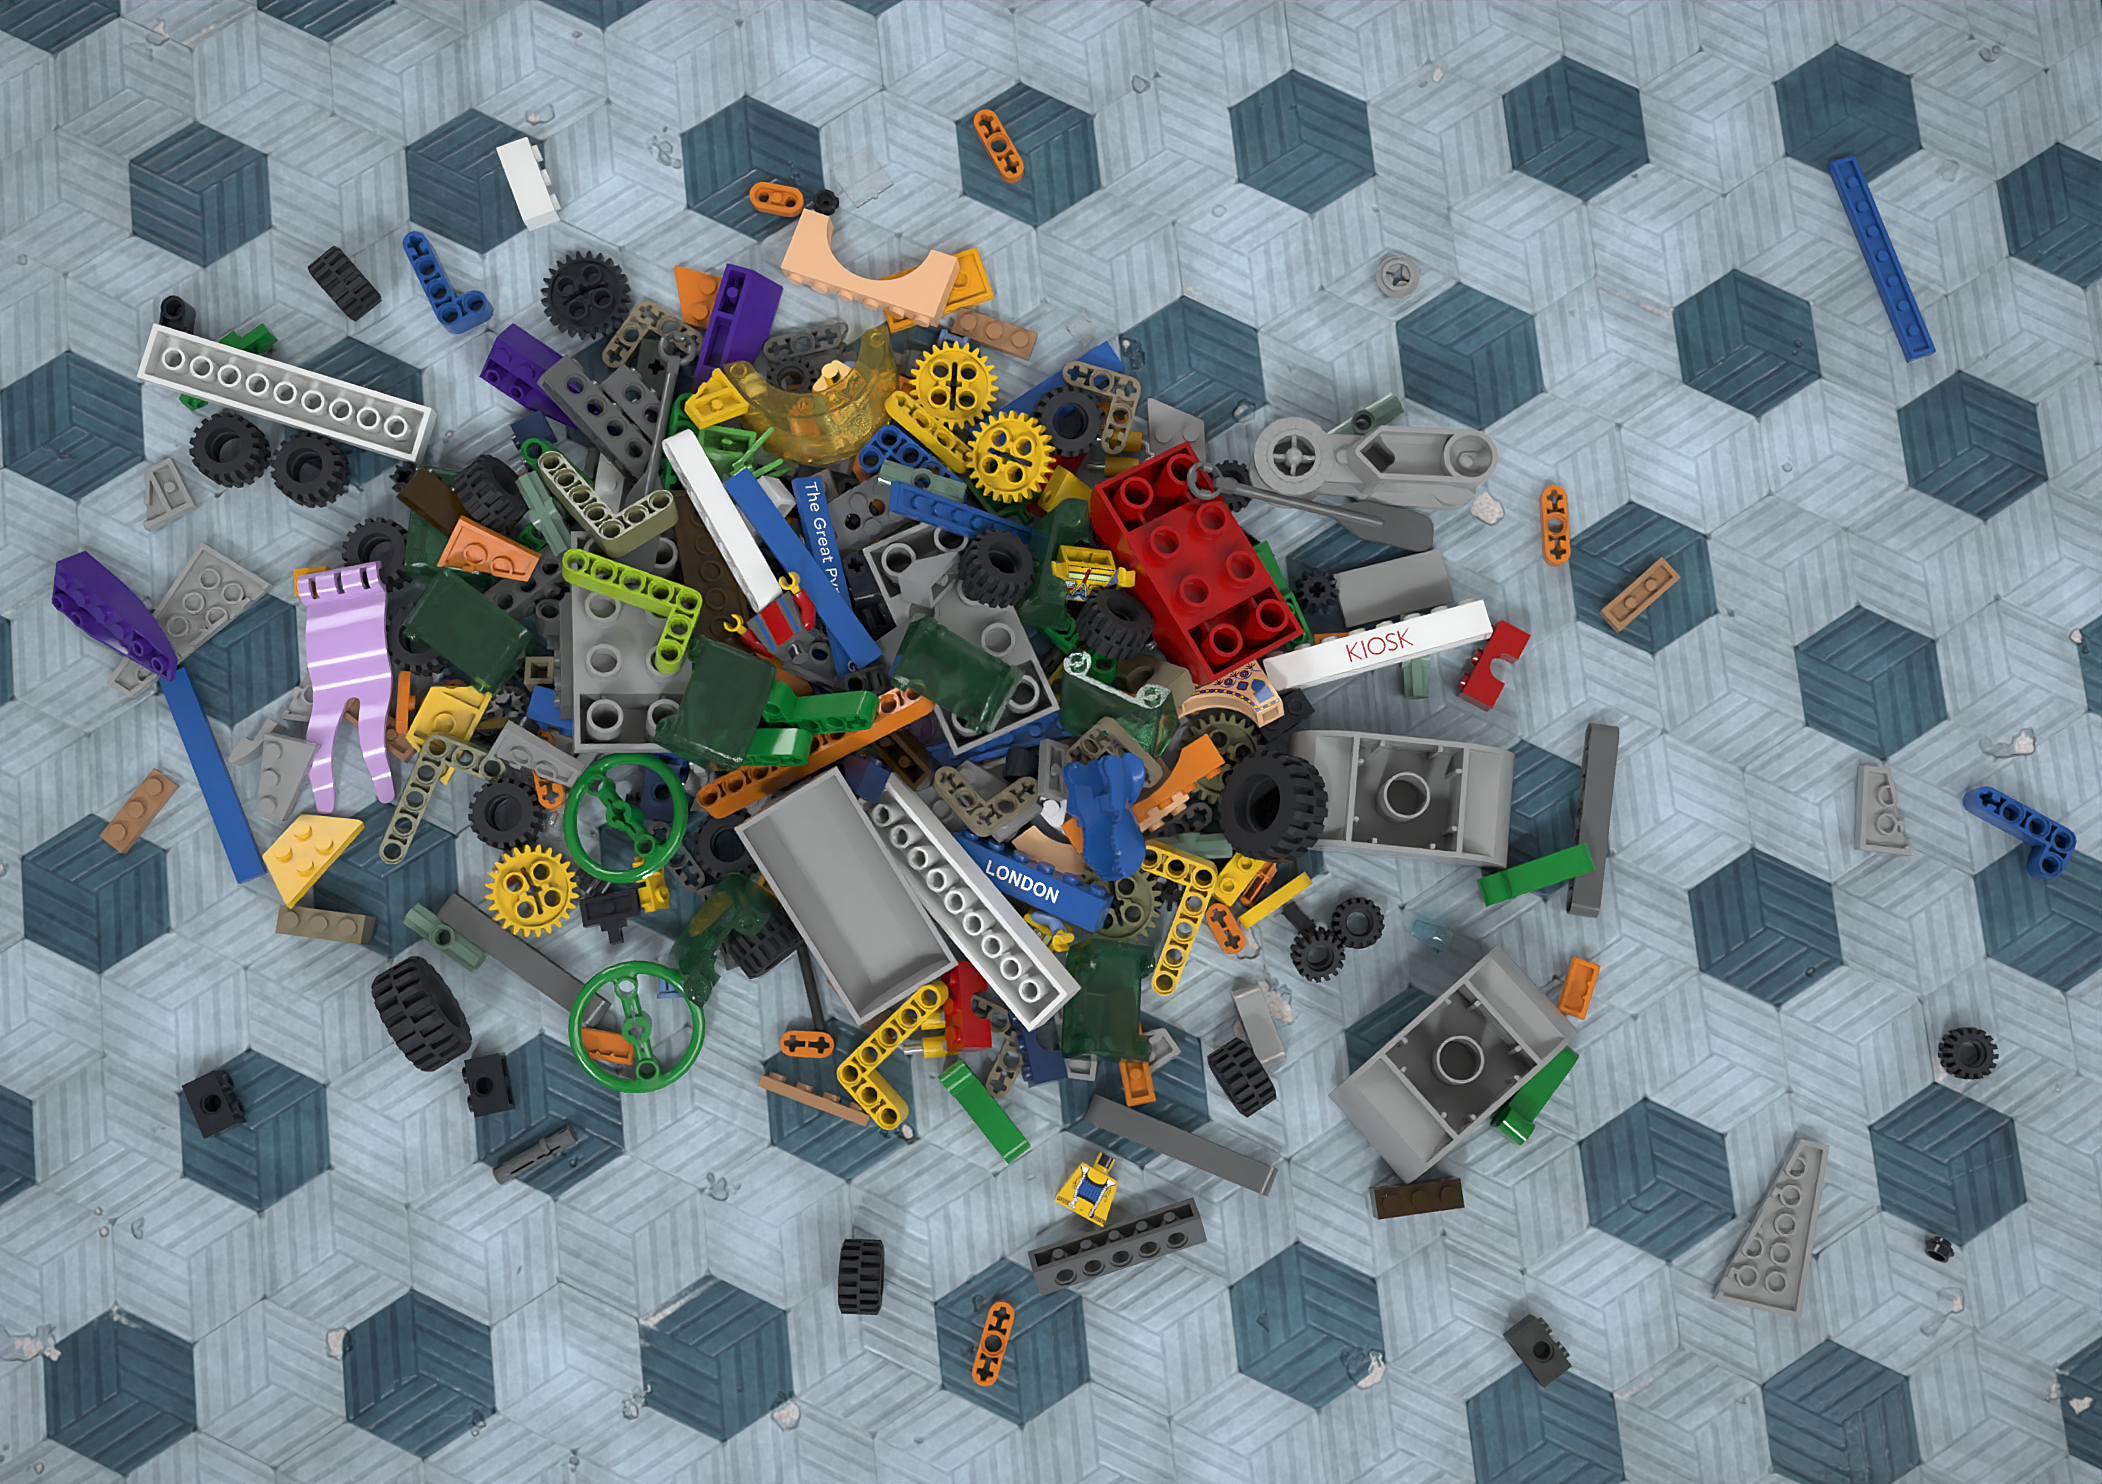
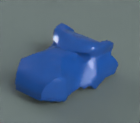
M1128 752L1123 753L1121 757L1109 754L1101 757L1100 760L1092 759L1087 766L1078 761L1065 764L1061 772L1068 790L1066 812L1076 819L1077 827H1082V859L1086 861L1087 865L1091 867L1096 875L1100 876L1102 881H1116L1131 877L1142 865L1147 850L1137 817L1132 808L1145 781L1144 761Z

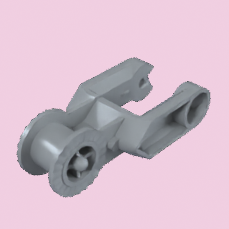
M1287 417L1271 423L1260 434L1250 458L1249 478L1253 487L1310 501L1318 495L1354 497L1357 501H1370L1394 508L1449 511L1460 509L1468 504L1476 493V487L1483 484L1495 470L1498 452L1496 445L1490 437L1483 432L1472 429L1381 425L1370 430L1365 435L1327 434L1319 425L1311 420L1301 417ZM1267 502L1268 504L1278 508L1293 509L1291 507Z

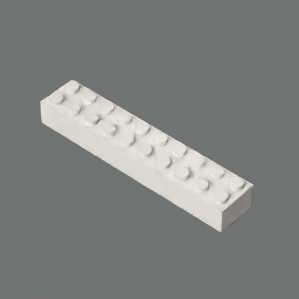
M155 323L153 324L137 374L139 379L148 384L306 432L316 433L329 439L405 462H411L418 466L422 465L437 417V413L432 408Z
M896 772L891 773L877 804L862 799L858 800L919 901L1029 1032L1044 1025L1081 989V986L928 806Z

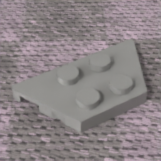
M1148 398L1150 452L1156 456L1188 440L1199 460L1206 462L1204 421L1155 399Z

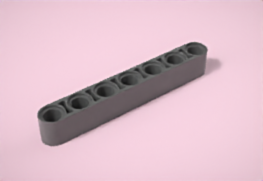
M1589 723L1586 728L1573 847L1587 843L1596 870L1569 879L1566 900V912L1569 915L1597 918L1600 912L1620 734L1619 727Z
M453 892L436 916L564 1009L571 1012L572 1005L585 984L522 938L511 934V930L508 928L502 929L501 923L494 921L490 915L469 900ZM595 992L584 1010L582 1021L595 1028L612 1004Z
M1095 1093L1083 1119L1097 1127L1267 1197L1278 1172V1169Z

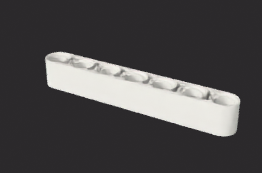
M687 429L663 440L662 447L666 457L751 607L757 614L783 595L779 583L693 432Z

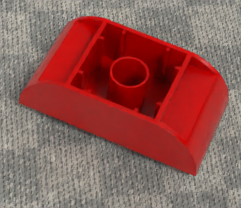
M1187 440L1095 485L1090 497V512L1093 528L1101 550L1111 551L1116 569L1123 567L1126 571H1136L1135 585L1123 587L1128 595L1142 603L1146 610L1151 613L1154 620V628L1151 635L1162 654L1170 664L1186 668L1191 673L1194 684L1206 686L1305 632L1222 496L1219 494L1211 500H1202L1190 491L1187 485V473L1192 465L1200 462ZM1199 468L1196 469V487L1199 490L1202 488L1213 493V481L1208 473L1200 471Z

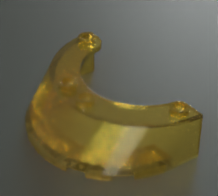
M887 324L867 330L862 335L860 353L850 372L838 383L818 392L796 394L774 388L758 375L752 364L746 361H737L723 365L727 379L749 404L747 413L738 416L744 430L757 432V441L763 433L773 426L775 428L774 432L761 445L763 450L777 458L799 461L800 464H827L859 453L881 427L890 424L893 418L887 413L884 403L893 392L900 391L899 372Z

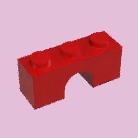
M1502 619L1495 626L1491 624L1493 630L1491 637L1485 639L1487 641L1482 650L1477 648L1470 663L1474 664L1470 673L1465 672L1457 685L1461 689L1457 697L1485 712L1493 708L1505 686V683L1492 675L1490 669L1492 660L1503 659L1513 664L1519 659L1531 637L1530 634Z
M957 961V966L941 975V981L946 984L949 991L948 999L943 1004L947 1052H978L992 1048L990 1019L977 1017L971 1008L972 995L987 991V981L970 961Z

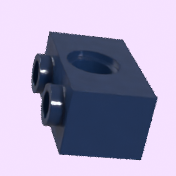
M667 764L676 773L684 788L688 779V773H685V768L681 765ZM648 767L645 769L640 809L644 813V820L663 821L672 824L674 817L672 795L666 800L659 799V790L667 786V784L658 773Z

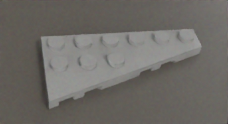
M201 542L152 615L167 636L178 658V665L275 586ZM124 656L107 681V684L126 696L135 699L157 682L160 676Z
M1803 1139L1796 1140L1711 1297L1712 1299L1801 1319L1830 1145Z

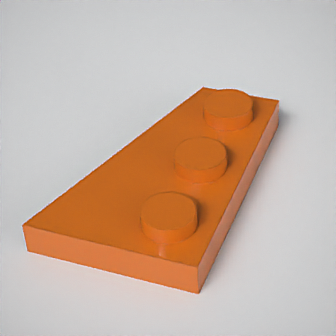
M461 515L437 566L445 568L448 566L458 567L468 572H487L497 577L528 582L541 554Z

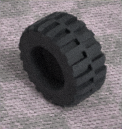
M1260 750L1255 754L1251 753L1243 758L1244 762L1239 761L1232 768L1234 772L1227 775L1224 781L1226 786L1224 789H1221L1220 797H1222L1221 804H1218V813L1221 814V819L1219 820L1222 830H1225L1223 835L1232 848L1244 857L1277 864L1293 862L1297 857L1301 858L1308 852V847L1312 848L1318 841L1316 837L1324 830V817H1328V809L1326 808L1328 793L1323 789L1326 787L1323 778L1318 776L1319 772L1315 766L1309 764L1307 760L1301 757L1273 750ZM1278 787L1280 807L1274 822L1268 827L1266 807L1270 795Z
M411 956L375 977L371 985V993L375 1000V1007L379 1011V1016L388 1029L389 1035L396 1042L397 1047L402 1050L409 1061L413 1062L417 1069L424 1072H433L469 1050L472 1044V1035L470 1034V1027L466 1022V1017L449 986L443 981L441 975L435 971V968L428 964L426 959L420 956Z

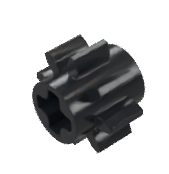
M407 462L406 466L403 467L396 465L397 470L394 475H389V478L396 483L392 489L396 493L400 492L407 484L405 479L407 477L411 479L420 467L414 470V465L411 462Z
M581 867L575 873L579 877L576 885L593 897L597 892L605 894L612 884L611 882L593 877Z

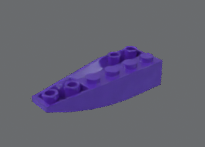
M729 263L726 264L703 340L691 388L692 394L697 393L698 388L703 382H708L712 377V372L717 368L723 372L737 390L739 389L737 384L746 377L762 351L764 344L769 339L784 290L783 286L754 270Z
M512 323L496 337L479 377L525 408L534 412L540 410L544 416L581 431L537 384L541 375L563 358V356ZM567 384L570 392L580 393L577 385ZM587 405V409L591 414H600L596 406ZM607 426V431L610 435L619 436L617 428Z
M87 551L57 561L52 595L54 607L66 615L75 626L80 627L90 637L167 681L175 680L178 658L162 628L142 601Z

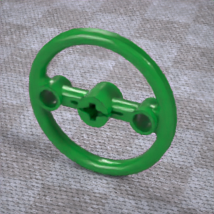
M612 753L604 756L584 770L574 783L566 800L563 813V832L570 854L585 872L595 878L611 883H632L655 874L674 856L682 842L688 820L686 793L676 773L657 757L646 753ZM624 764H638L652 769L663 778L670 790L674 805L672 828L665 843L661 839L652 836L644 827V813L642 809L623 801L618 795L615 782L606 775L607 770ZM603 782V787L598 792L599 785ZM586 791L590 795L599 798L607 808L605 814L607 823L615 829L626 832L633 840L636 854L644 858L642 865L629 870H611L600 866L587 855L580 842L577 829L578 810ZM652 842V849L647 853V847Z
M634 960L621 962L598 972L579 991L569 1016L568 1035L570 1046L581 1068L599 1084L624 1093L641 1094L654 1092L680 1079L696 1061L705 1037L704 1009L694 988L683 976L673 969L650 961ZM639 974L654 976L671 984L683 996L691 1012L693 1028L690 1044L680 1061L666 1072L660 1070L659 1060L653 1055L649 1039L652 1030V1019L647 1012L642 1010L637 993L639 986L637 975ZM630 981L634 984L635 988L630 992H625L620 989L619 983ZM608 982L614 984V992L622 1002L625 1014L622 1035L628 1043L633 1045L637 1060L636 1075L638 1078L636 1080L617 1077L599 1067L587 1052L583 1042L581 1027L584 1010L594 993ZM634 1014L635 1021L638 1023L639 1027H642L641 1036H639V1032H637L636 1028H632ZM644 1063H651L656 1069L651 1073H645L640 1069V1066Z

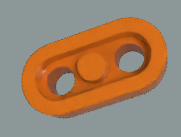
M759 182L751 188L749 194L751 203L756 210L770 214L795 217L803 211L805 205L803 195L798 189L784 185ZM763 196L769 197L766 202H761L760 199ZM789 201L796 203L793 207L786 206Z

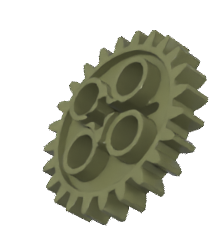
M1218 713L1216 720L1213 715H1206L1207 723L1202 719L1196 720L1198 729L1188 727L1187 729L1191 736H1181V739L1186 743V747L1206 733L1210 739L1215 732L1219 733L1221 744L1216 749L1220 754H1223L1225 760L1233 764L1239 762L1235 756V751L1239 746H1242L1245 750L1244 757L1266 748V745H1257L1261 734H1251L1255 726L1249 725L1244 728L1246 721L1244 718H1240L1235 723L1234 714H1229L1226 720L1224 713ZM1177 747V750L1181 751L1184 747ZM1223 764L1220 766L1221 773L1210 780H1207L1204 776L1196 781L1198 787L1190 793H1195L1199 790L1198 799L1203 800L1208 795V803L1214 804L1218 797L1219 804H1221L1222 797H1220V792L1226 786L1222 781V775L1227 770L1232 774L1234 772L1233 766Z
M1086 866L1083 867L1086 877L1079 876L1081 882L1088 885H1101L1106 889V893L1112 895L1108 881H1102L1100 876L1096 875L1093 870ZM1139 868L1131 877H1128V879L1134 882V887L1131 890H1122L1118 885L1120 880L1114 881L1117 899L1122 900L1120 901V913L1124 925H1119L1115 904L1111 903L1108 913L1112 915L1113 921L1109 924H1104L1101 929L1092 932L1091 942L1100 937L1102 938L1101 946L1104 947L1107 941L1111 940L1113 948H1116L1118 941L1122 940L1126 948L1130 938L1134 942L1139 943V933L1147 937L1149 932L1146 926L1155 928L1156 922L1152 917L1161 916V912L1154 908L1162 906V900L1155 898L1161 894V889L1152 888L1157 883V878L1148 879L1147 877L1150 872L1145 870L1141 872ZM1130 906H1136L1140 909L1141 914L1136 918H1131L1126 915L1125 910ZM1083 928L1081 933L1084 935L1089 931Z

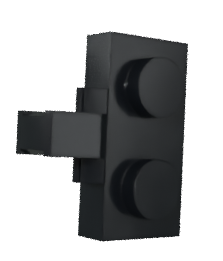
M636 888L579 899L583 927L600 926L602 932L608 931L609 943L613 945L624 943L622 928L628 926L627 919L642 916Z

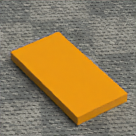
M977 247L951 255L957 257L960 270L942 317L958 312L960 307L967 309L994 300V295ZM919 266L877 280L897 279L913 272ZM883 310L891 333L918 325L913 322V319L907 317L898 319L889 315L888 311Z

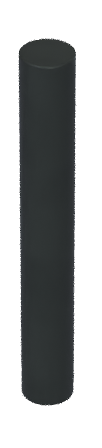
M807 945L800 946L796 951L815 1031L824 1030L827 1027Z

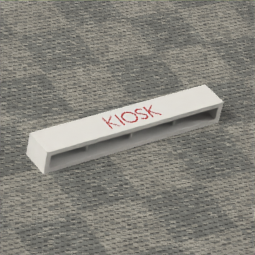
M1470 598L1459 602L1457 607L1448 609L1447 606H1440L1432 609L1431 614L1420 616L1419 613L1411 614L1404 617V621L1395 624L1392 621H1386L1376 625V629L1373 630L1356 629L1349 632V636L1338 639L1337 636H1331L1321 640L1322 644L1311 646L1307 643L1296 646L1293 652L1283 654V651H1276L1267 655V659L1262 660L1266 677L1277 694L1283 695L1294 692L1298 688L1305 689L1488 639L1491 637L1493 630L1483 599L1475 601V598Z

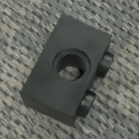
M1529 1314L1502 1335L1537 1383L1545 1388L1572 1367L1567 1360L1570 1354L1561 1342L1555 1343L1549 1335L1552 1330L1542 1317L1537 1319ZM1543 1341L1545 1343L1544 1353L1535 1356L1533 1352L1534 1345L1537 1342Z

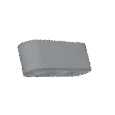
M1255 983L1231 992V998L1249 1047L1263 1068L1267 1069L1286 1062L1287 1058L1259 984Z

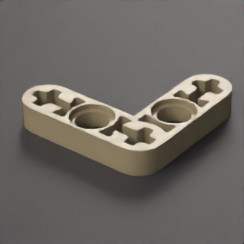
M644 300L635 306L602 353V359L605 365L614 372L623 364L628 366L640 350L642 338L648 339L651 333L661 339L665 335L663 327L667 323H675L677 331L688 334L693 340L696 339L698 347L696 348L697 353L694 358L700 356L704 339L697 330L656 303ZM644 310L647 312L651 310L654 317L659 320L656 324L650 317L644 319L642 312ZM637 330L639 332L638 339L632 343L625 341L624 337L627 331ZM674 339L668 340V342H674L678 350L686 355L688 346L686 341H679L677 343ZM621 342L625 348L630 350L627 352L624 348L621 349L618 344ZM612 354H619L622 360L620 362L615 360L612 363L610 356Z
M1080 361L1067 363L1062 372V379L1066 386H1078L1080 389L1088 390L1090 394L1112 400L1100 440V447L1104 454L1112 457L1118 456L1122 453L1127 442L1141 393L1140 383L1131 376ZM1074 368L1079 369V375L1087 377L1088 371L1092 372L1089 386L1084 385L1086 379L1077 377L1076 381L1070 380L1071 375L1067 374V371L1072 372ZM1099 375L1107 377L1109 386L1103 390L1096 388L1093 383L1094 378ZM1114 379L1119 380L1117 386L1125 388L1127 384H1131L1132 390L1136 392L1126 397L1124 396V390L1116 388L1115 394L1111 393ZM1119 409L1126 411L1128 421L1123 424L1116 423L1113 419V413ZM1114 429L1125 430V434L1119 431L1117 436V443L1120 446H1115L1114 450L1109 449V443L1105 442V440L1112 438Z
M1110 717L1101 718L1066 752L1068 762L1078 761L1087 766L1090 760L1097 759L1105 751L1121 757L1125 753L1123 750L1125 748L1144 761L1145 781L1143 787H1153L1163 776L1160 765L1117 721ZM1104 730L1108 732L1106 736L1102 733ZM1089 739L1092 740L1098 746V748L1093 746ZM1082 751L1085 756L1082 757L1079 753Z
M952 767L939 768L935 773L933 781L936 792L968 828L980 837H987L1035 804L1039 797L1037 795L1038 781L1032 777L1020 778L987 802ZM942 777L946 780L951 778V785L948 782L942 784ZM1023 788L1025 790H1029L1030 788L1032 789L1031 795L1027 792L1020 797V800L1018 801L1017 797L1021 795ZM961 796H967L972 799L973 804L969 807H963L958 804L957 799ZM1001 801H1007L1012 804L1013 810L1003 812L998 808L997 804ZM991 812L994 816L989 819L988 826L984 823L978 824L979 818L984 821L991 816Z
M972 995L971 1003L974 1000H978L979 1008L986 1011L987 1005L993 1007L987 1014L986 1019H991V1016L997 1012H1001L1007 1017V1024L1004 1028L995 1029L991 1025L993 1033L1007 1040L986 1081L987 1092L994 1098H1003L1010 1092L1021 1070V1065H1023L1021 1053L1018 1054L1020 1062L1016 1067L1009 1068L1003 1062L1006 1052L1015 1051L1017 1053L1014 1044V1037L1017 1034L1014 1031L1011 1032V1036L1005 1034L1011 1026L1008 1010L980 996ZM974 1013L979 1018L983 1017L978 1013ZM1000 1066L1005 1071L1014 1073L1012 1079L1006 1076L1003 1084L1007 1088L1005 1091L1000 1090L997 1094L993 1092L994 1086L990 1083L992 1079H999L1001 1072H996V1069Z

